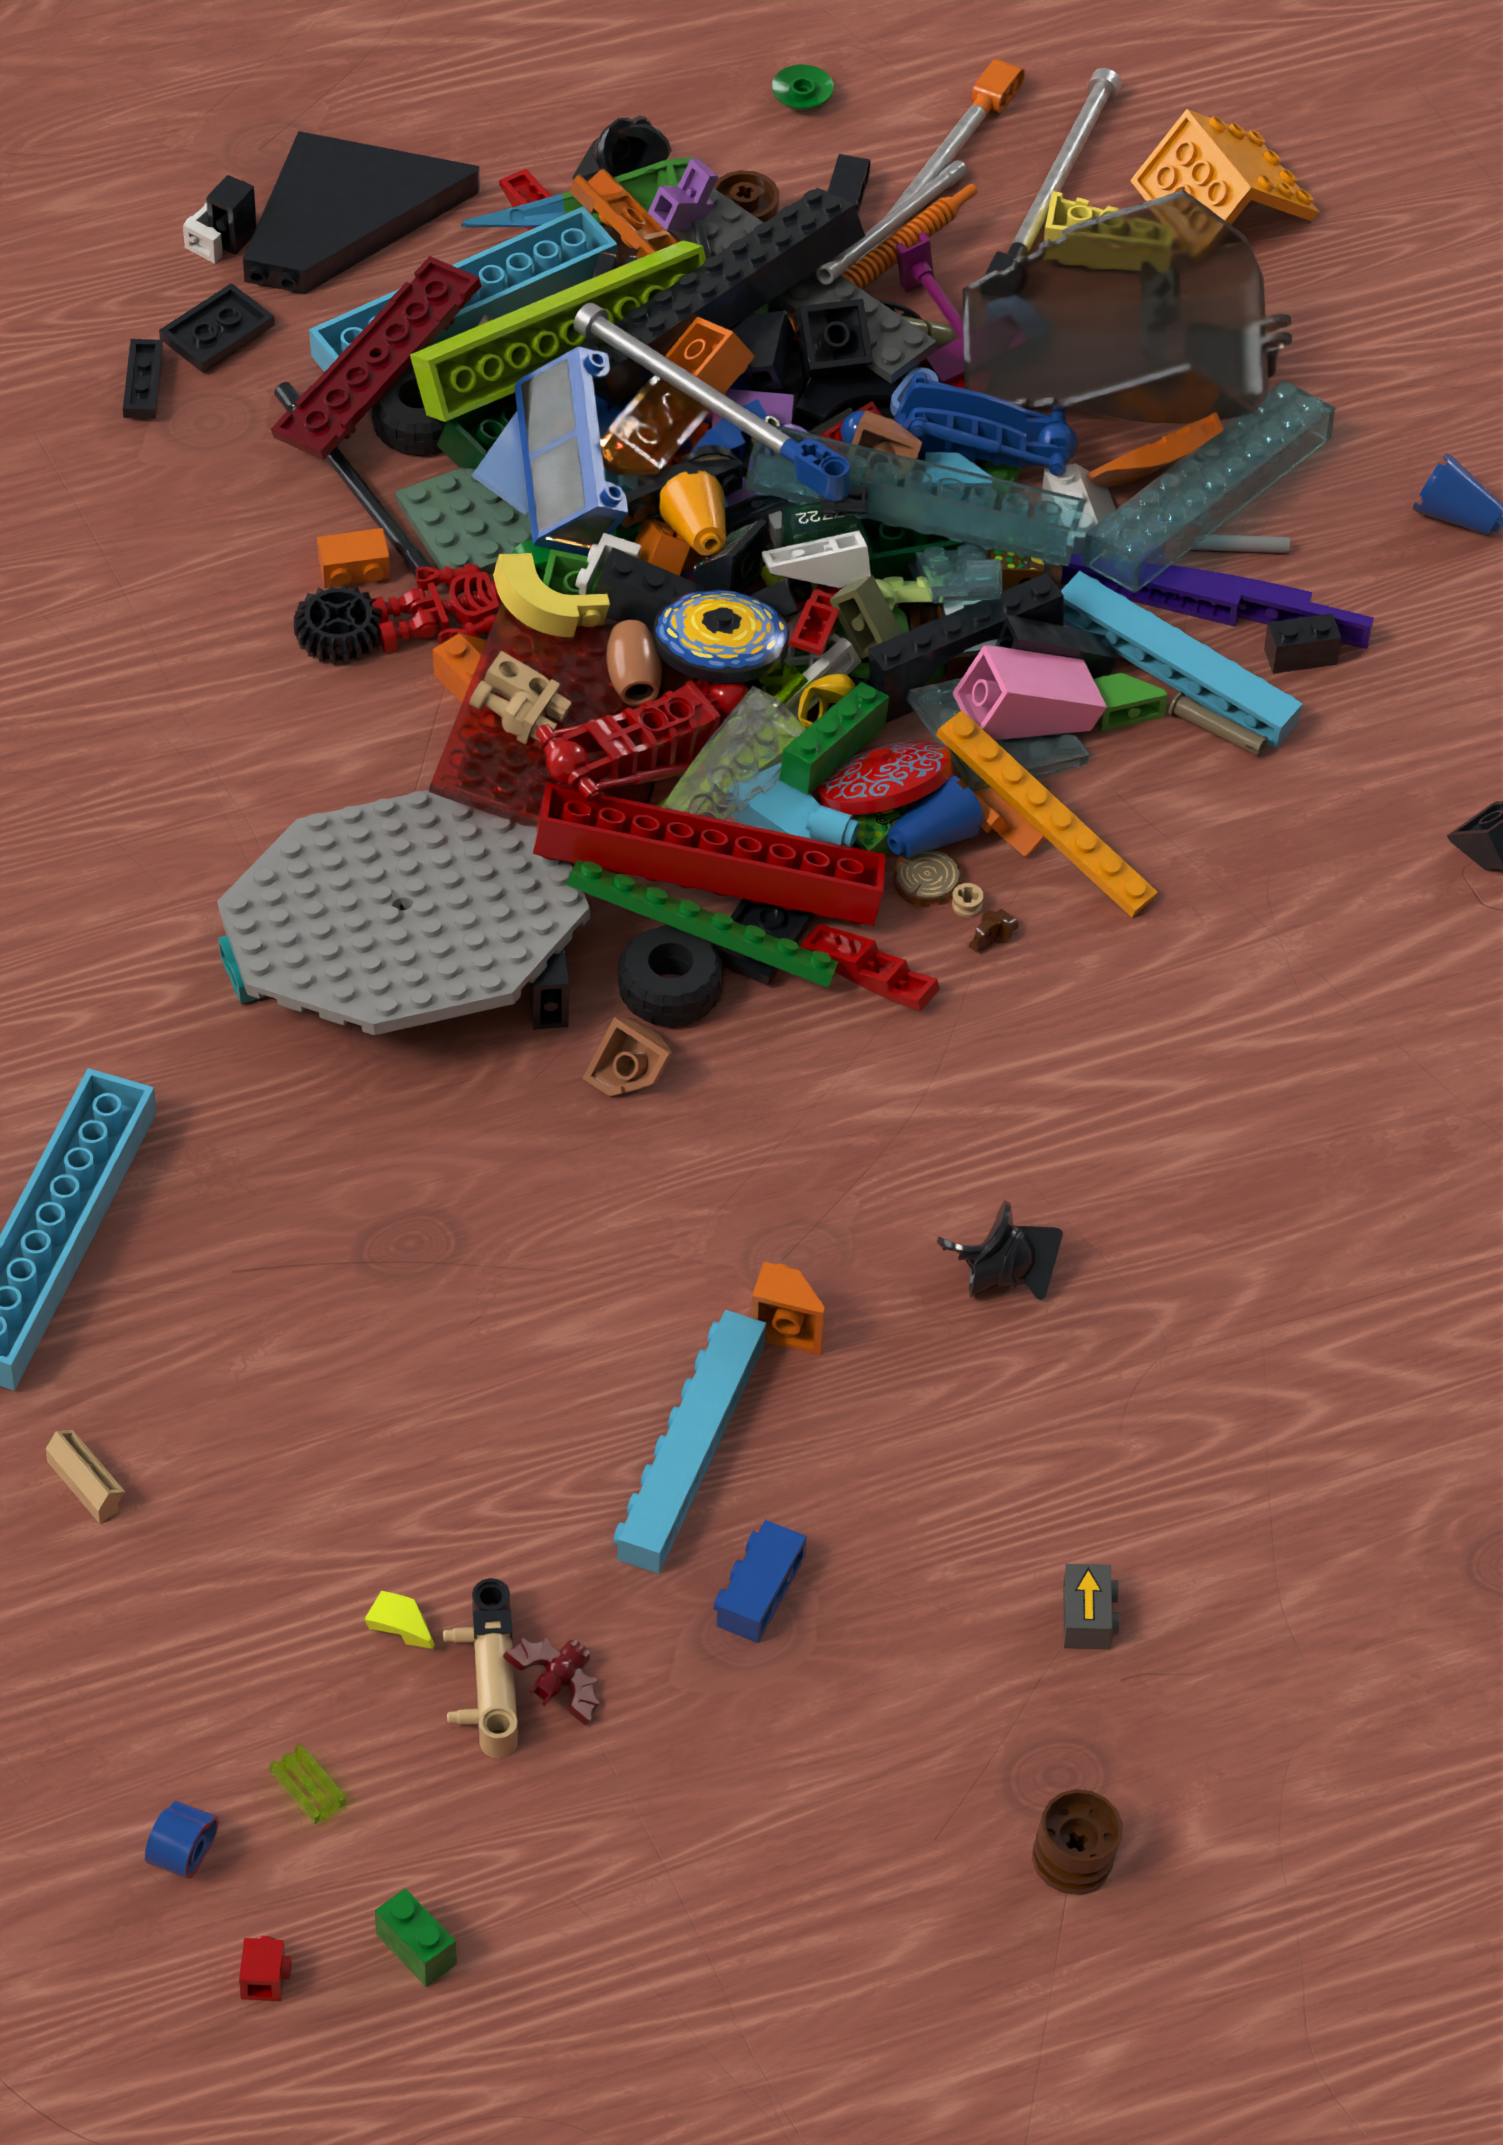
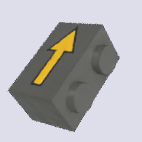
M1065 1563L1063 1580L1064 1648L1110 1650L1111 1635H1118L1119 1612H1112V1603L1118 1602V1580H1111V1565Z

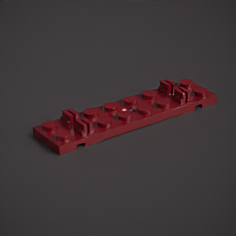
M429 256L414 272L415 278L411 283L405 282L385 307L341 355L295 402L296 408L291 413L286 412L271 428L273 437L324 460L344 438L349 439L351 437L350 433L356 431L355 425L412 364L410 354L426 348L443 329L447 331L450 328L449 324L453 325L455 315L482 287L480 278Z

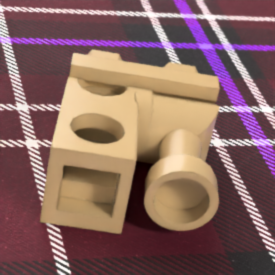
M501 651L488 669L484 681H480L474 690L469 705L478 710L486 706L500 715L504 730L507 733L510 732L518 735L517 740L526 745L530 737L540 741L535 735L539 726L549 724L553 730H556L558 724L545 718V715L547 714L563 722L572 702L557 693L560 683L553 679L549 682L542 674ZM497 693V694L501 695L502 697H504V698H506V699H508V700H505V699H503V698H501V697H499V696H496V695H494V694Z

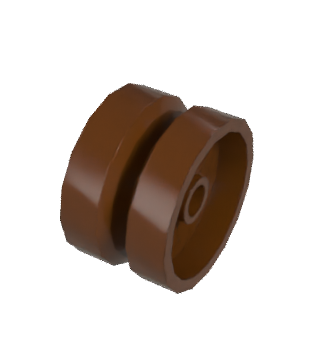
M739 170L723 175L717 179L714 185L715 190L762 222H767L779 213V190L775 182L766 175L755 171Z

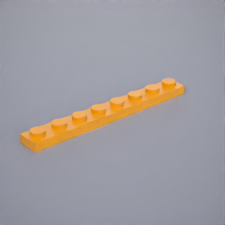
M962 710L938 728L936 736L1131 918L1156 898L1158 892Z

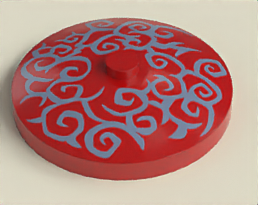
M930 741L898 742L879 746L852 756L818 786V792L822 805L849 815L876 813L909 804L932 793L950 778L954 765L950 751L942 744Z

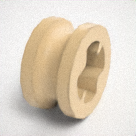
M963 883L954 889L952 894L953 911L964 918L977 916L983 908V891L981 888L972 883ZM964 898H970L971 903L964 902Z

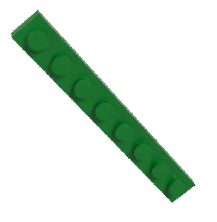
M577 860L566 884L592 896L827 988L838 964L837 961L832 960L826 953L809 951L799 947L796 942L790 939H779L768 935L757 926H745L735 922L724 913H712L700 908L693 901L679 900L669 896L660 888L643 886L627 875H615L605 871L594 862Z

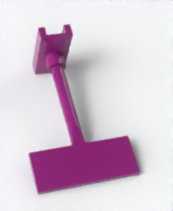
M925 232L919 234V243L907 249L902 242L896 245L900 284L907 293L923 285L959 336V339L938 348L925 359L941 383L948 384L1028 345L1027 340L1009 315L976 331L969 330L934 279L931 244Z

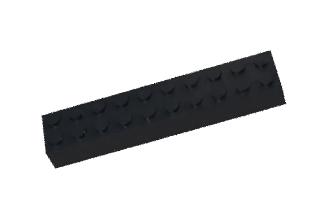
M818 187L806 192L801 199L790 206L782 208L776 216L767 222L757 225L752 232L743 238L733 241L727 249L716 256L708 258L703 265L691 273L681 276L678 282L666 290L656 293L654 298L641 307L632 309L626 317L614 325L663 356L668 353L697 317L725 329H730L864 238L865 233L855 204ZM598 337L579 345V347L608 353L609 373L604 378H594L593 386L595 396L614 406H617L659 377Z

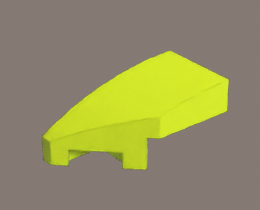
M381 1591L364 1619L370 1630L399 1634L406 1645L433 1649L435 1646L434 1640L430 1635L427 1623L416 1601L403 1595Z

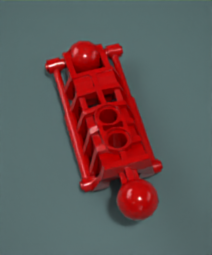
M693 680L686 682L682 688L674 692L668 691L655 701H645L636 709L627 708L617 715L611 716L609 714L602 718L590 720L585 724L553 730L549 724H543L537 728L535 735L545 746L543 752L547 756L546 768L550 776L562 784H569L572 789L578 788L587 801H593L599 797L602 790L629 784L636 786L685 774H691L692 777L701 776L705 769L701 762L718 730L720 717L734 718L741 715L749 705L750 692L745 682L712 683L708 689V695L705 696ZM604 750L608 755L589 764L590 758L588 753Z

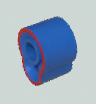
M174 1801L169 1808H165L161 1812L150 1832L145 1850L146 1863L187 1879L192 1878L214 1841L219 1824L218 1816L182 1802Z

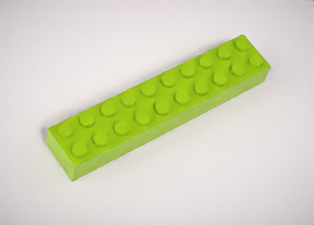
M684 240L410 354L426 416L446 422L514 393L515 385L520 378L579 347L582 343L590 341V339H587L574 329L575 317L587 303L596 304L608 313V321L613 324L626 317L632 309L641 307L654 298L656 293L666 290L678 282L681 276L691 273L703 265L706 261L703 245ZM568 359L561 361L528 381L538 383L569 370Z

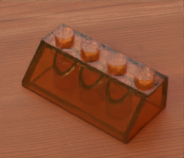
M654 375L600 439L604 468L610 470L615 475L658 474L711 410L659 376Z

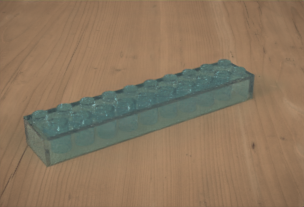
M1282 380L1224 425V430L1195 451L1184 456L1090 529L1085 536L1083 564L1136 593L1331 439L1335 407Z
M772 425L798 443L809 439L817 440L848 460L850 464V486L865 487V489L868 487V514L866 512L864 514L848 513L856 518H869L884 522L889 526L915 529L922 534L932 533L948 537L956 542L965 541L978 544L985 549H999L1014 553L1020 557L1045 560L1052 565L1062 564L1069 566L1079 536L1086 499ZM757 440L750 455L745 489L754 491L759 495H772L785 498L792 503H806L821 508V495L797 480L795 464ZM847 498V499H844V500H856V499Z

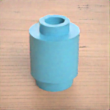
M822 805L817 811H811L806 824V829L810 830V838L848 847L854 845L860 827V822L853 820L852 815Z

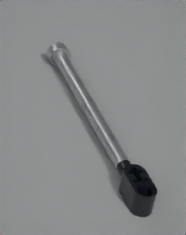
M1099 68L1093 73L1088 83L1090 94L1008 252H996L982 279L979 289L980 300L992 303L1013 292L1019 293L1029 268V260L1025 258L1047 218L1052 190L1061 191L1106 102L1116 98L1122 86L1121 78L1115 71L1108 68Z

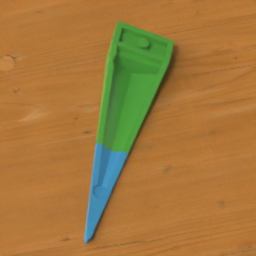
M694 157L664 160L614 177V179L643 208L649 211L659 187L678 186L690 159H694ZM565 192L535 202L466 219L461 224V227H538L583 205L570 192ZM598 212L591 214L601 226H608L600 220Z

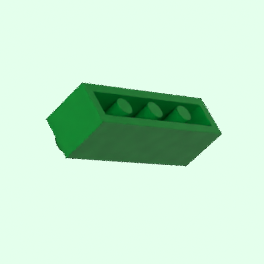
M860 682L783 749L780 781L806 795L810 794L886 727L889 696Z

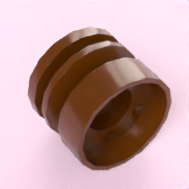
M1075 1789L1062 1792L1049 1801L1042 1813L1032 1851V1862L1035 1870L1048 1886L1062 1893L1078 1895L1094 1891L1105 1883L1112 1871L1116 1853L1122 1839L1123 1828L1118 1810L1107 1798L1093 1791Z

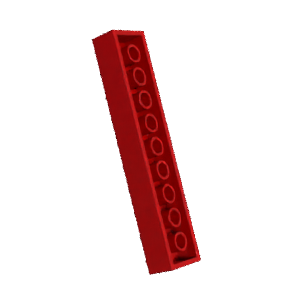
M546 783L533 854L548 860L558 859L576 863L577 860L582 862L590 861L598 864L602 869L610 870L615 874H630L644 877L653 882L663 881L677 884L686 889L706 890L719 896L729 895L744 898L752 903L763 902L780 906L786 910H801L814 913L820 917L839 918L857 925L867 924L874 926L884 890L886 854L599 794V797L593 801H587L578 789Z

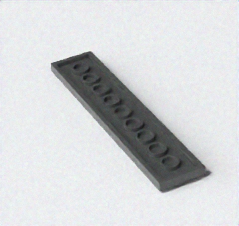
M714 188L709 199L715 205L703 220L712 257L727 249L733 241L741 239L752 232L757 225L764 223ZM692 228L682 231L669 230L682 240L696 244ZM815 270L771 300L789 314H794L800 306L863 299L873 356V363L865 366L891 384L937 350V341L841 275L830 284H823L818 280L817 270Z

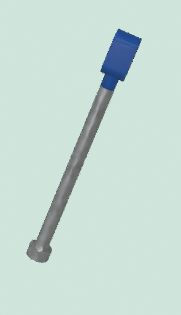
M587 303L578 311L574 320L575 331L590 340L597 337L794 463L797 480L824 498L838 501L849 495L850 464L847 459L817 440L809 439L798 443L608 321V313L596 304Z

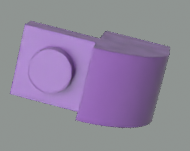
M690 159L678 186L659 187L648 214L666 230L682 231L692 228L693 221L704 220L715 204L709 199V196L719 176L700 159Z

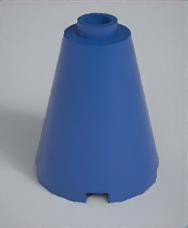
M1446 453L1443 456V459L1447 462L1446 465L1438 463L1419 494L1422 496V504L1419 505L1415 502L1412 509L1418 513L1488 536L1492 530L1498 533L1503 526V504L1453 456Z
M951 775L938 789L918 799L889 828L887 843L891 851L896 855L908 858L965 841L980 834L982 829H979V824L984 822V815L973 791L969 787L963 790L956 783L961 779Z

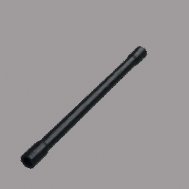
M289 382L279 384L274 391L280 403L287 412L291 413L296 408L295 402L300 398L297 391ZM336 446L326 457L327 461L378 527L383 528L385 536L402 556L409 570L416 577L415 570L417 568L432 567L421 551L415 548Z

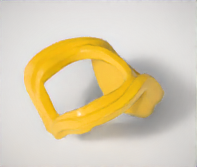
M831 674L809 684L803 691L799 701L798 718L800 723L806 728L813 724L807 720V713L810 701L814 695L819 697V719L826 713L829 703H837L856 687L852 679L845 674Z

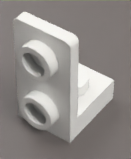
M206 202L195 215L190 216L183 225L184 243L186 249L215 264L223 257L221 233L212 227H208Z
M603 533L599 544H593L590 548L587 563H589L587 569L581 568L577 576L575 587L580 588L579 595L590 594L612 547L640 559L641 545Z

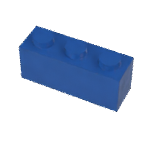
M768 1520L764 1521L759 1532L753 1531L745 1549L747 1554L743 1561L737 1560L729 1578L731 1583L727 1590L722 1588L715 1599L713 1609L717 1611V1627L759 1643L806 1556L807 1536Z

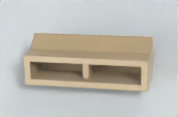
M73 1430L56 1431L46 1447L49 1465L99 1524L119 1513L118 1503L125 1493L122 1487Z

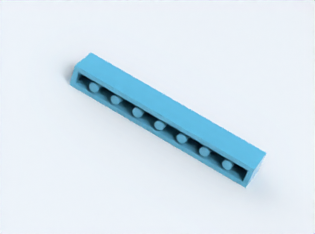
M1079 571L1061 590L1064 595V623L1074 629L1105 635L1111 648L1117 655L1174 689L1184 692L1186 696L1204 707L1262 736L1268 737L1266 743L1271 747L1277 749L1298 725L1303 703L1296 700L1292 695L1286 694L1272 686L1263 678L1257 677L1239 666L1236 662L1225 658L1206 644L1198 642L1179 628L1173 627L1156 617L1152 612L1146 611L1128 600L1125 596L1104 586L1098 580Z
M729 1310L724 1311L719 1322H713L707 1339L709 1345L706 1351L701 1349L696 1358L694 1366L696 1373L693 1379L687 1378L681 1393L682 1403L680 1407L674 1406L670 1413L667 1435H660L654 1451L656 1458L652 1465L647 1464L641 1477V1485L643 1486L639 1494L633 1493L627 1507V1514L629 1516L625 1523L620 1522L616 1528L613 1543L617 1544V1560L660 1574L766 1344V1322Z

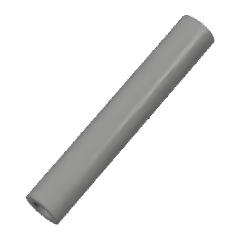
M1190 534V550L1289 553L1290 537Z

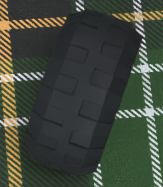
M411 364L371 408L373 429L383 443L400 453L407 455L415 454L416 456L436 454L441 451L437 443L447 421L444 422L426 416L414 368Z
M664 925L655 929H648L634 939L632 938L621 953L618 966V987L621 999L628 1007V1010L646 1022L659 1024L663 1027L687 1025L706 1016L719 1001L723 985V965L718 949L710 941L672 926ZM677 974L681 977L665 978L661 977L660 975Z

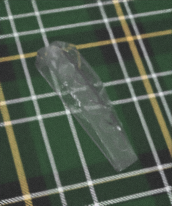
M753 686L708 740L662 807L725 820L735 811L740 813L749 806L751 799L761 792L765 794L780 779L783 749L806 729L782 701Z

